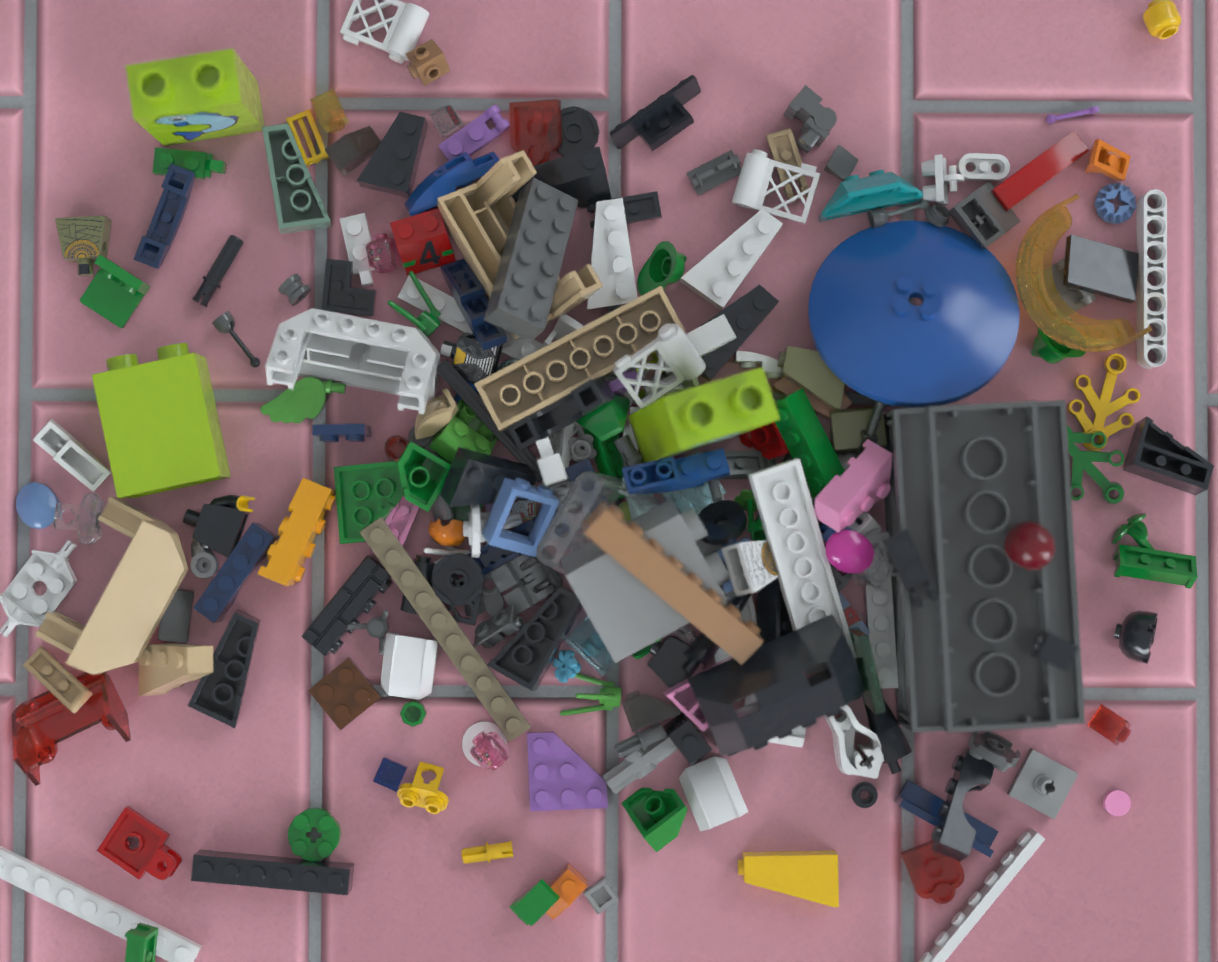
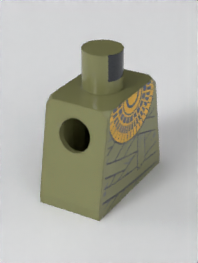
M106 216L55 218L63 258L69 262H77L78 276H93V262L96 261L99 254L107 258L111 219Z

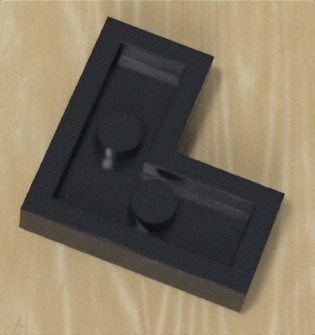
M327 258L322 310L374 316L376 290L351 287L353 261Z

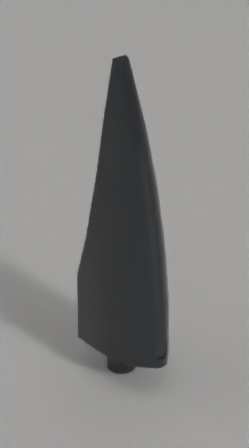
M752 593L740 596L735 595L726 605L732 604L742 613ZM700 632L683 654L689 658L683 670L690 675L697 666L704 670L720 647L703 632Z
M859 669L866 689L861 696L865 705L870 730L877 735L884 757V762L882 763H887L891 773L896 774L902 771L897 759L910 754L912 750L885 700L877 689H871V681Z

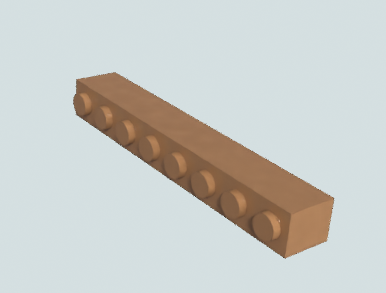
M602 501L581 524L583 533L742 665L763 643L759 634L761 629L751 620L748 622L744 621L740 617L742 613L734 605H725L721 601L723 599L722 596L712 587L709 590L702 585L703 580L693 571L687 573L682 568L684 566L677 557L674 555L668 557L663 552V546L657 540L651 538L649 541L642 535L644 531L634 521L629 524L623 519L624 514L619 508L613 504L609 507Z

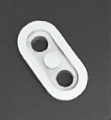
M968 153L957 164L958 174H963L964 179L969 181H1000L1007 176L1010 170L1008 159L1000 154ZM966 164H971L973 166V172H969L966 170ZM992 165L998 166V173H994L991 170Z

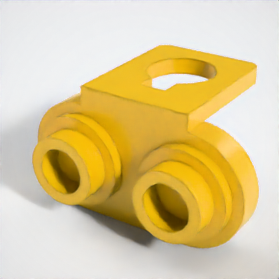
M419 762L413 783H404L399 786L397 796L400 799V803L409 808L414 806L425 808L431 814H438L440 811L445 810L449 799L445 793L438 791L444 768ZM424 771H432L436 775V778L431 780L429 784L423 783L424 779L421 774Z

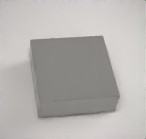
M605 877L583 891V894L597 914L619 900V897Z

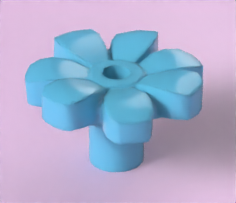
M561 650L558 654L559 659L553 660V667L557 668L554 674L559 679V682L567 683L569 678L573 679L576 673H579L581 670V664L577 663V659L574 658V651Z

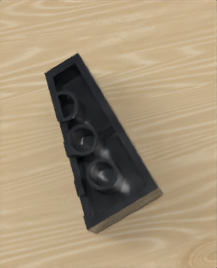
M559 587L487 666L531 691L537 690L583 607L577 595L564 587Z

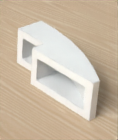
M52 418L33 438V441L53 456V459L93 492L111 473L89 450Z

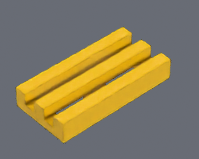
M310 109L286 118L307 167L310 164L319 163L320 160L329 159ZM305 117L308 118L321 154L317 155L303 120ZM297 120L312 155L311 158H307L293 123Z

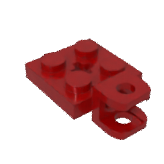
M129 806L124 808L97 849L99 853L138 880L142 879L146 872L159 880H165L174 875L182 862L181 856L175 850L164 845L170 834ZM129 837H137L140 846L131 849L129 847L131 844L128 841Z

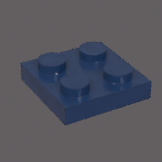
M366 424L312 425V435L319 437V441L325 443L339 442V438L345 437L346 441L365 442V437H371V426Z

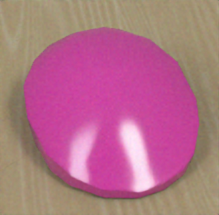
M841 530L839 533H834L828 539L825 547L829 562L837 569L846 573L864 572L871 566L874 559V548L871 542L856 531Z

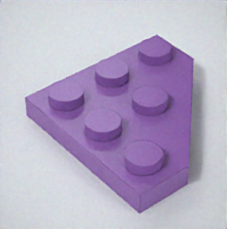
M553 731L527 732L530 811L608 808L606 781L582 757L563 742Z

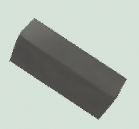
M177 589L160 620L158 640L188 642L194 591Z

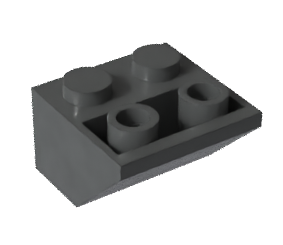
M990 181L975 190L949 211L950 216L963 233L973 238L983 249L1021 222L1012 209L1005 211L991 192L995 187Z

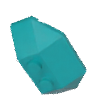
M884 170L870 172L869 177L859 178V175L848 176L844 178V182L840 183L819 215V222L865 213L876 207L885 209L918 202L923 198V192L895 173H884Z

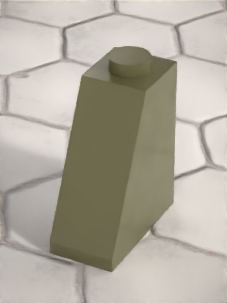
M787 346L784 352L780 351L777 367H781V375L800 388H803L804 391L833 410L841 408L845 383L828 368L818 351Z

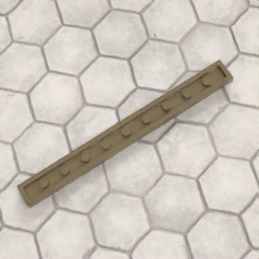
M382 516L360 531L362 537L508 741H513L530 729L531 726L487 666L444 603L437 597L429 582Z

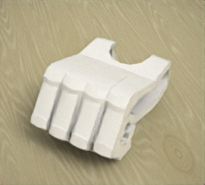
M847 705L841 707L842 715L837 719H834V716L827 717L824 715L832 731L835 762L839 770L846 775L878 778L884 757L877 735L860 724ZM856 731L870 738V742L866 745L856 744L859 750L865 754L864 762H861V755L854 749Z

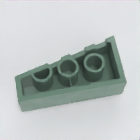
M288 123L262 127L280 235L331 227L330 218Z

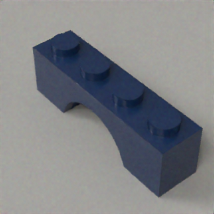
M253 522L193 609L213 623L221 622L235 602L236 596L246 579L256 566L265 559L271 544L273 545L275 540L279 539V536L260 523Z

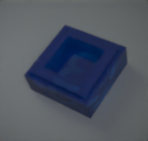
M383 757L373 782L397 792L408 767Z

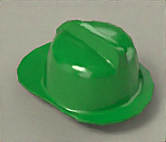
M669 241L659 243L642 267L637 280V288L641 296L659 286H662L664 289L666 285L680 281L683 276L687 257L677 252L674 245Z
M1040 324L1038 326V334L1033 340L1034 347L1030 352L1032 356L1042 358L1050 364H1055L1065 358L1082 357L1086 353V345L1081 336L1067 326Z

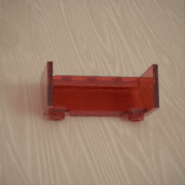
M85 672L76 677L93 695L75 714L49 690L21 703L14 709L11 716L13 760L35 786L41 784L40 766L51 762L55 758L58 751L57 743L102 722V725L107 730L116 729L125 742L131 740L128 713L107 672L95 675Z

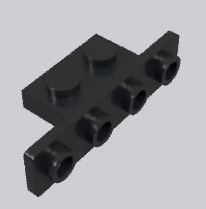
M691 75L680 81L674 88L660 95L655 101L640 109L625 122L617 125L610 132V136L617 149H621L640 136L653 152L693 124L694 120L683 107V104L701 92L697 78Z

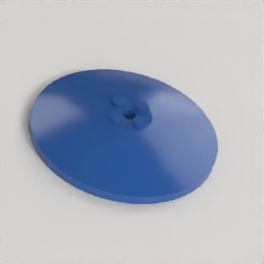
M925 221L888 222L881 227L874 228L872 226L850 236L840 243L823 261L815 275L809 295L808 322L811 337L818 353L828 368L841 381L860 394L873 400L899 407L926 408L929 406H942L959 401L979 391L1006 364L1014 347L1019 329L1020 311L1017 294L1008 273L998 259L987 248L983 249L968 235L947 226L938 227ZM914 297L919 298L922 304L914 306L908 300Z

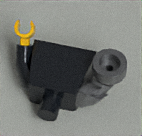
M226 495L214 498L210 504H204L201 513L187 509L183 523L195 527L191 543V557L193 558L190 563L191 570L195 576L209 578L217 572L219 567L218 560L213 550L226 557L230 556L241 539L249 513L253 512V509L248 508V502L250 500L255 501L254 497Z

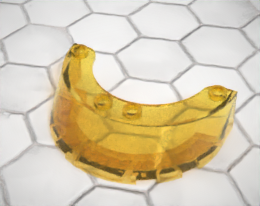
M1075 194L1046 210L1031 224L1025 233L1016 259L1017 288L1028 315L1047 336L1064 346L1080 351H1109L1125 346L1153 330L1149 326L1135 332L1130 322L1124 318L1110 320L1088 318L1070 308L1059 295L1052 276V258L1057 243L1072 225V216L1067 206L1080 198L1078 194Z

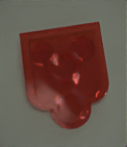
M561 100L509 102L511 147L517 153L524 150L533 166L548 162L550 153L557 151L562 143Z
M934 840L900 852L913 888L921 898H932L939 904H946L954 898L955 889L962 885L965 878L960 861L932 850Z

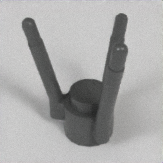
M387 609L383 611L381 617H374L368 623L349 624L347 626L348 629H367L370 636L379 639V654H384L385 634L389 629Z

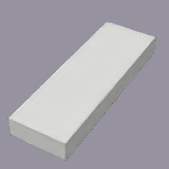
M724 314L686 334L701 357L736 339ZM655 350V353L659 359L660 353L658 352V350ZM665 371L667 375L672 373V371Z

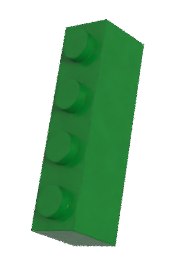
M801 388L774 402L779 416V420L774 422L792 458L800 459L808 489L813 499H815L835 475L841 477L845 470L804 389Z

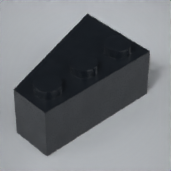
M1145 417L1136 423L1123 470L1178 490L1198 495L1208 489L1214 465L1188 446H1183L1168 431L1164 432L1153 423L1152 419Z
M458 447L440 495L449 507L495 503L505 478L511 480L521 478L534 486L538 477L526 464ZM516 496L514 502L527 501L528 499Z

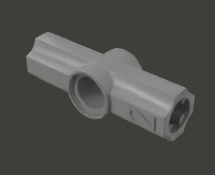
M666 731L665 739L647 746L644 751L641 748L626 755L623 761L602 775L615 794L637 778L645 777L657 767L659 762L678 749Z

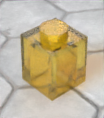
M334 89L310 99L326 133L330 131L331 133L339 132L345 128V124L350 123Z

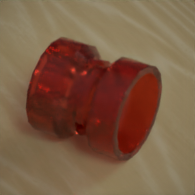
M399 435L388 438L384 445L387 457L393 461H398L402 455L401 452L405 450L409 440Z

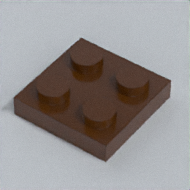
M350 657L308 690L340 730L382 697Z

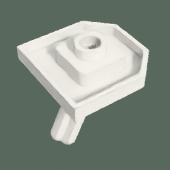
M480 504L470 505L468 521H463V537H468L469 546L471 547V558H479L480 543L486 541L482 531L490 512H480ZM513 512L508 514L502 529L507 530L521 525L520 513Z

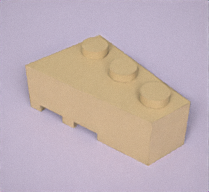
M175 643L147 644L138 661L139 696L163 695L169 693V690L184 686L183 684L189 681H195L212 673L213 646Z

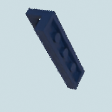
M907 779L894 802L936 826L939 825L941 818L938 816L939 808L945 800ZM964 812L966 820L976 830L972 848L991 858L994 850L990 846L999 831Z

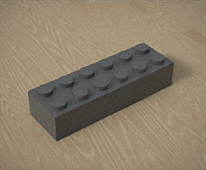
M533 178L520 190L485 314V321L530 342L545 330L578 204L577 199L536 178Z

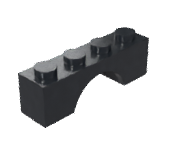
M604 376L592 378L573 389L568 395L557 402L526 416L507 428L520 451L536 445V441L552 436L616 398Z
M966 749L961 755H957L953 761L952 769L955 770L953 778L948 780L945 792L948 795L938 811V816L941 817L939 825L934 827L931 835V840H934L932 850L960 862L970 855L976 830L968 823L963 812L964 797L967 792L982 791L991 782L995 768L991 762L985 759H977L970 755L969 749Z

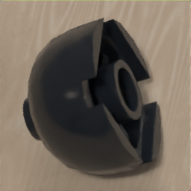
M1135 611L1128 614L1122 624L1117 623L1114 639H1119V648L1123 655L1133 661L1148 664L1151 656L1149 649H1151L1154 642L1158 613Z

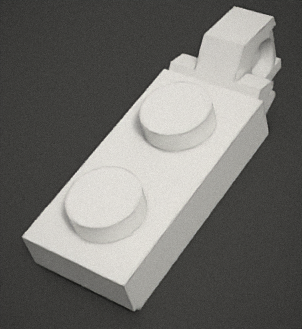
M362 213L340 218L349 261H353V274L360 275L363 286L373 285L371 271L377 270V262L372 259L375 257L374 250H370L374 248L366 214Z

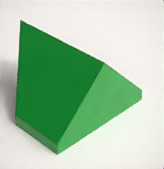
M614 395L615 400L576 422L603 442L624 430L630 406L628 398Z

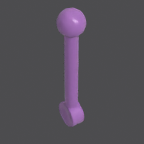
M1095 106L1060 115L1049 114L1046 117V121L1049 124H1053L1056 120L1098 113L1099 107Z

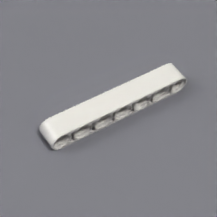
M1157 189L1150 190L1142 195L1136 205V253H1139L1136 288L1137 362L1144 369L1159 367L1167 359V198L1162 191ZM1148 197L1155 200V209L1148 206ZM1148 223H1152L1156 227L1155 235L1147 230ZM1148 248H1151L1155 251V260H1152L1148 257ZM1148 274H1152L1155 276V286H1152L1148 283ZM1149 299L1156 303L1155 312L1149 310L1147 306ZM1149 325L1155 327V337H1151L1148 334L1147 328ZM1149 350L1156 354L1155 363L1148 360L1147 354Z

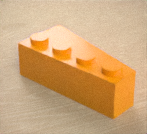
M302 478L288 508V511L292 513L290 517L286 516L278 529V535L281 537L279 541L275 540L273 545L271 544L267 552L268 565L267 567L261 566L257 573L258 575L285 586L301 582L306 568L303 567L306 558H311L316 548V544L313 543L317 534L320 535L325 527L326 520L323 519L327 510L331 511L335 503L336 496H333L335 490L307 478Z

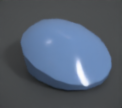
M33 482L26 484L18 492L16 509L25 524L31 528L42 529L51 525L59 517L60 502L56 494L48 486Z

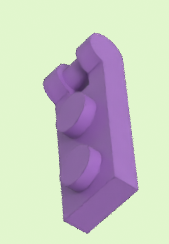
M497 105L488 108L478 118L438 145L448 161L465 152L472 156L511 127L509 121L501 116V110ZM490 120L496 125L491 130L486 125Z

